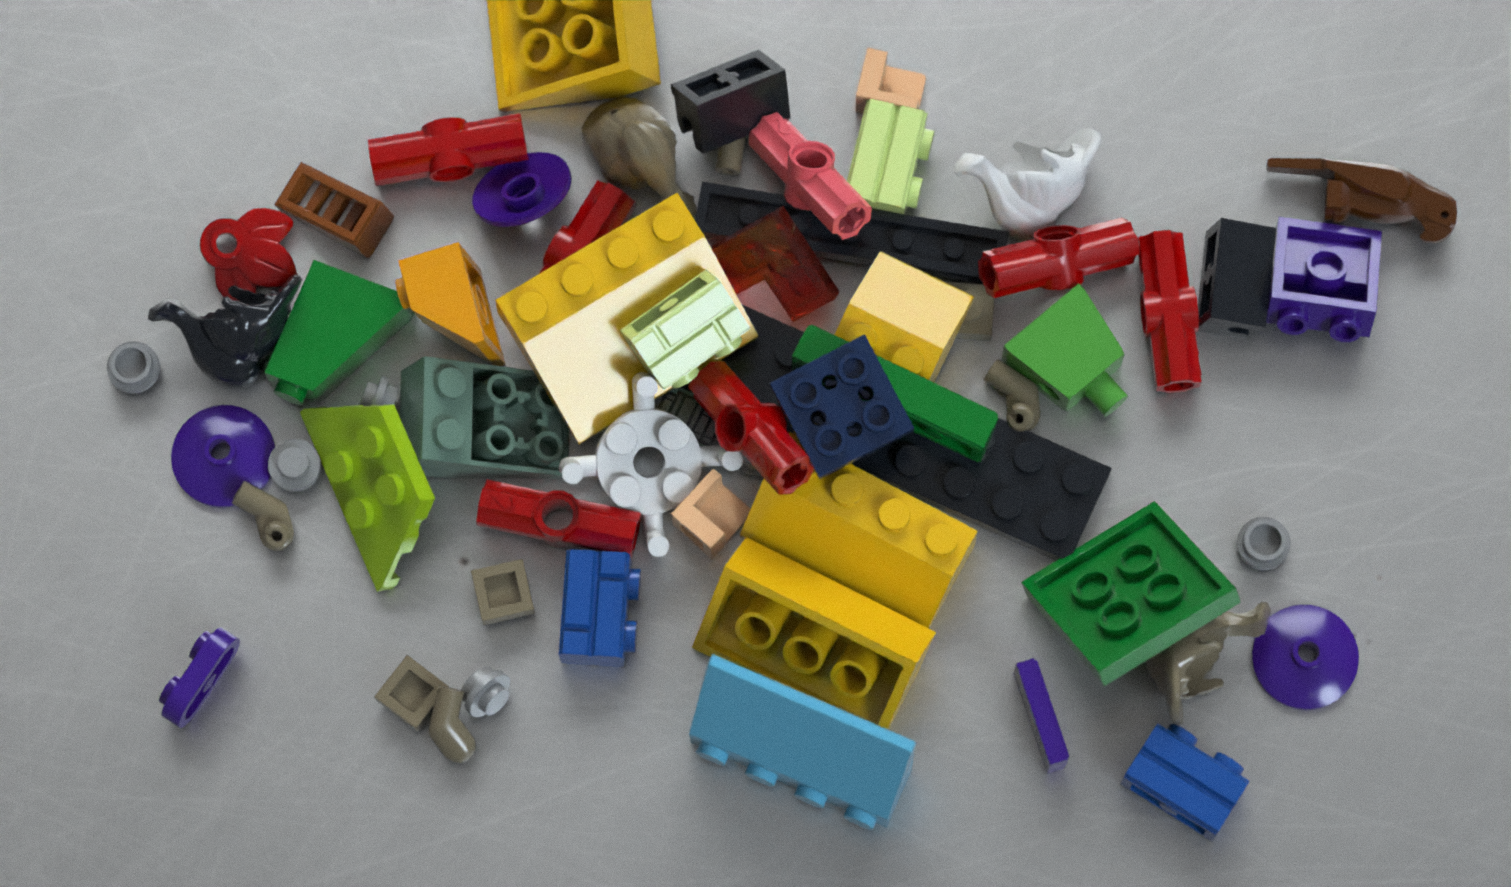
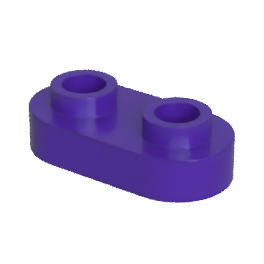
M222 627L216 629L212 634L208 631L203 632L190 651L189 658L193 660L181 677L175 675L164 687L159 697V702L164 705L161 716L179 728L185 727L196 715L232 662L239 648L240 639Z

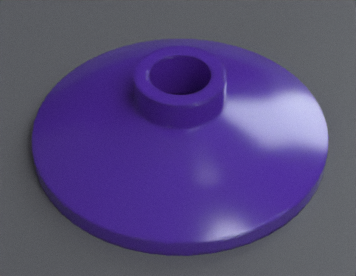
M532 152L528 153L529 160L495 166L482 177L473 192L472 205L477 216L483 222L499 227L522 225L544 216L565 198L570 189L572 174L564 159L552 153Z
M233 405L212 406L194 414L178 431L171 451L172 469L181 488L194 500L211 507H233L235 505L231 502L244 480L261 490L268 484L271 478L268 470V460L275 448V442L266 424L251 411ZM224 443L230 446V452L227 457L223 459L212 457V450L216 445Z
M1294 605L1281 609L1269 617L1265 633L1254 639L1252 666L1259 684L1275 701L1293 709L1315 710L1336 702L1350 688L1358 670L1359 652L1353 633L1340 617L1322 607ZM1302 645H1311L1317 652V659L1313 662L1303 661L1298 655V648Z

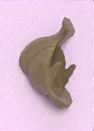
M617 97L600 104L594 109L582 126V136L590 146L605 179L611 184L619 182L624 187H631L633 190L650 187L660 195L662 201L678 193L692 217H694L697 211L694 196L682 191L676 182L675 146L677 141L670 123L654 108L636 98Z
M1261 601L1254 609L1246 613L1226 611L1146 661L1150 676L1159 687L1161 694L1165 697L1168 713L1174 725L1183 723L1182 700L1193 698L1196 695H1205L1223 687L1224 682L1222 679H1204V676L1212 670L1214 663L1218 661L1219 653L1224 647V640L1231 636L1258 638L1265 633L1271 614V608L1267 602Z

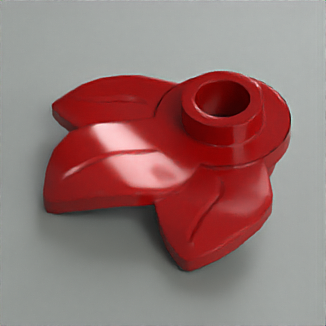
M254 208L246 212L238 220L221 218L207 225L200 237V251L204 260L215 268L216 288L223 297L239 301L229 294L230 286L235 285L240 289L250 290L255 293L256 285L280 287L292 275H297L292 257L279 244L294 224L289 216L273 209ZM228 234L235 239L236 248L233 252L223 253L217 248L216 241L220 235Z

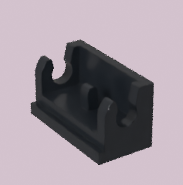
M759 49L670 84L671 92L675 98L680 130L683 134L693 130L692 135L695 148L702 154L749 136L750 130L759 124L763 116L778 112L784 119L791 118L786 70Z
M1220 218L1206 231L1198 298V331L1247 337L1249 336V330L1262 331L1266 328L1276 228Z

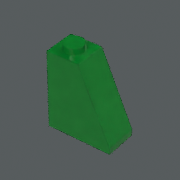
M313 260L264 372L270 385L275 387L273 393L288 402L302 405L304 399L320 404L410 322L414 312L410 308L404 309L402 307L396 290Z

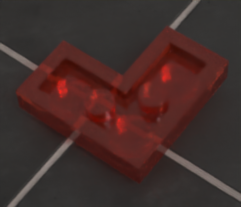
M784 206L710 246L736 295L765 280L792 322L835 300L840 292Z

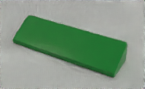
M809 325L792 355V371L848 343V341L819 327ZM877 356L914 426L913 432L975 462H981L998 422V414ZM826 376V377H824L823 380H822V386H823L825 389H827V390H830V389L836 387V386H833V387H829V388H828V387L825 386V382H826L827 380H829V379L835 380V377H833V376ZM863 387L865 391L869 392L870 397L869 399H864L858 392L859 396L861 397V400H871L874 395L873 391L868 387Z

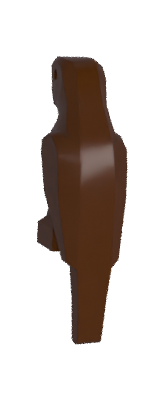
M1269 158L1267 160L1266 170L1268 172L1317 176L1327 180L1324 220H1331L1332 223L1339 224L1350 215L1363 221L1377 224H1396L1414 221L1422 230V233L1419 235L1420 241L1430 244L1444 242L1450 237L1455 228L1457 219L1456 200L1448 193L1427 184L1411 173L1393 165L1324 158Z

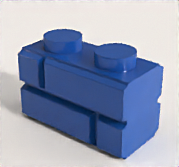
M566 550L558 654L561 663L623 667L625 666L626 652H636L637 621L628 620L629 600L639 601L641 569L632 568L630 554L613 551Z
M1157 723L1120 784L1212 842L1250 782L1241 776L1244 768L1225 754L1217 752L1212 758L1195 747L1198 739L1184 728L1171 723L1166 729Z

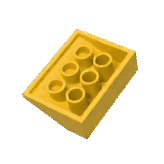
M487 0L498 110L508 112L617 98L661 84L651 0Z
M678 193L673 194L495 300L498 315L578 445L607 429L622 414L634 410L632 379L637 373H647V371L620 330L704 270H708L718 278L750 326V330L740 336L742 338L740 346L730 354L758 338L754 326L707 239ZM730 354L719 358L713 355L698 366L699 371L706 367L710 361H720ZM657 384L658 388L654 395V400L674 388L670 386L663 390Z

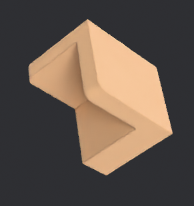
M867 47L856 92L855 112L863 114L866 101L869 99L893 103L895 106L902 105L919 109L926 83L925 75L887 66L888 52Z
M713 468L671 513L673 526L710 559H713L743 527L751 508L723 485L722 475Z

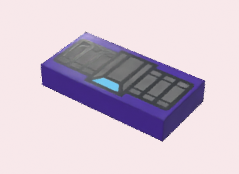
M1032 658L1016 663L1013 674L1046 772L1048 774L1064 769L1070 756L1038 661Z

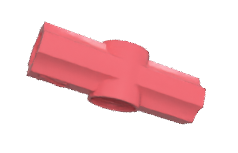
M778 112L763 116L759 124L750 130L749 146L785 183L784 197L790 205L801 210H810L832 234H837L842 240L858 235L860 229L870 221L872 207L834 168L835 153L829 146L818 141L807 140L788 119H784Z

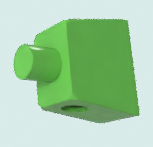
M1077 284L1003 347L1001 360L1034 382L1039 392L1064 411L1070 410L1084 397H1087L1106 417L1128 398V395L1111 377L1122 365L1125 355L1123 349L1080 284Z

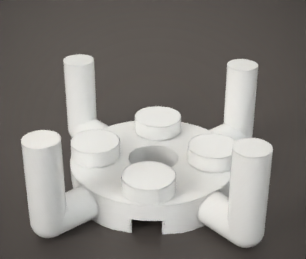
M639 372L632 379L634 410L622 414L607 428L597 444L595 455L566 457L559 464V472L569 484H576L583 477L597 476L604 491L615 504L626 510L642 514L644 544L653 556L661 557L669 550V543L664 536L663 513L679 506L696 487L701 467L723 466L729 471H735L742 466L743 457L740 452L726 451L720 445L699 446L694 433L681 419L665 410L655 408L654 395L658 388L657 382L650 374ZM644 447H655L661 451L663 456L661 469L650 476L639 474L633 465L635 454Z

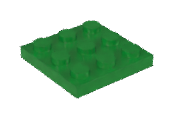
M1155 501L1079 546L1069 556L1056 560L1021 582L1026 596L1103 686L1108 685L1241 603L1236 587Z

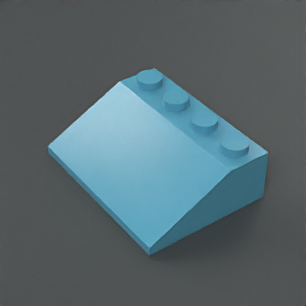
M713 654L707 666L689 732L691 743L698 746L696 754L723 766L726 764L727 759L747 767L745 771L746 776L770 787H774L776 781L796 788L794 796L812 806L824 808L825 803L828 802L846 810L843 816L846 820L869 830H873L875 823L887 828L912 771L916 742Z

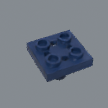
M865 334L770 382V388L803 451L810 457L809 462L814 466V472L819 480L914 431V426ZM826 376H833V377H835V380H831V379L827 380V381L825 382V386L828 387V388H829V387H833V386H836V387H834V388H832V389H830V390L825 389V388L822 386V380H823V378L826 377ZM863 387H868L873 391L874 395L871 400L863 401L858 392L864 399H869V392L863 389ZM819 411L821 412L822 419L819 416H815L814 422L816 425H814L810 417L814 412ZM859 424L862 427V433L858 437L849 436L858 434L859 430L853 427Z

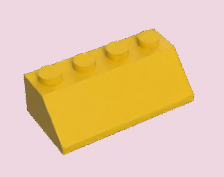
M789 432V435L801 447L796 435ZM849 464L820 480L813 470L807 483L802 484L792 494L778 495L769 483L763 479L740 532V537L743 539L748 537L930 628L975 546L978 531L864 470Z
M746 537L724 566L692 648L709 657H712V654L889 730L920 670L936 632Z

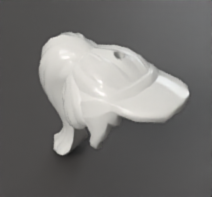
M1092 128L1078 129L1066 138L1056 151L1046 146L1040 149L1033 145L1022 143L1020 140L1015 141L1013 148L1016 152L1022 154L1024 160L1013 161L1010 164L1006 163L1000 170L992 165L985 156L965 153L954 164V174L957 176H976L985 188L992 214L998 225L1004 231H1009V235L1018 240H1032L1035 231L1055 225L1059 213L1069 207L1079 197L1085 185L1089 164L1099 148L1102 135Z

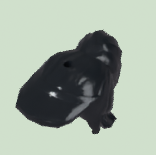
M292 275L281 286L279 291L271 290V294L268 295L262 292L255 294L250 290L240 289L235 285L230 286L229 294L239 301L224 297L222 305L225 309H217L206 316H197L177 299L167 298L150 308L147 319L152 322L163 320L173 322L183 333L193 360L200 370L212 381L230 387H243L256 381L262 373L265 357L273 352L287 322L288 315L291 312L290 305L303 279L299 275Z

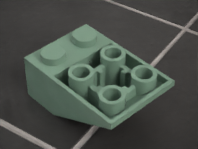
M428 356L422 357L401 371L400 419L425 476L439 478H563L559 472V464L564 458L569 457V428L534 371Z

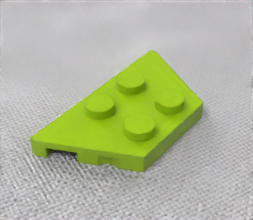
M395 405L319 406L304 408L300 411L301 417L320 456L323 468L376 591L393 589L400 580V577L394 572L400 557L404 553L412 552L419 536L420 524L427 518L435 500Z

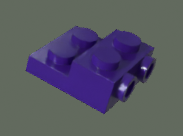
M1279 216L1276 225L1266 323L1277 324L1280 331L1289 335H1299L1308 329L1329 332L1330 336L1339 342H1353L1359 339L1360 336L1369 338L1377 312L1382 231Z

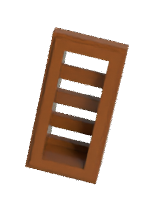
M300 162L274 204L279 210L366 258L372 256L394 219V215L383 202L303 162ZM313 183L319 185L306 207L299 206ZM330 194H335L322 217L318 214ZM349 203L353 206L341 226L337 225Z

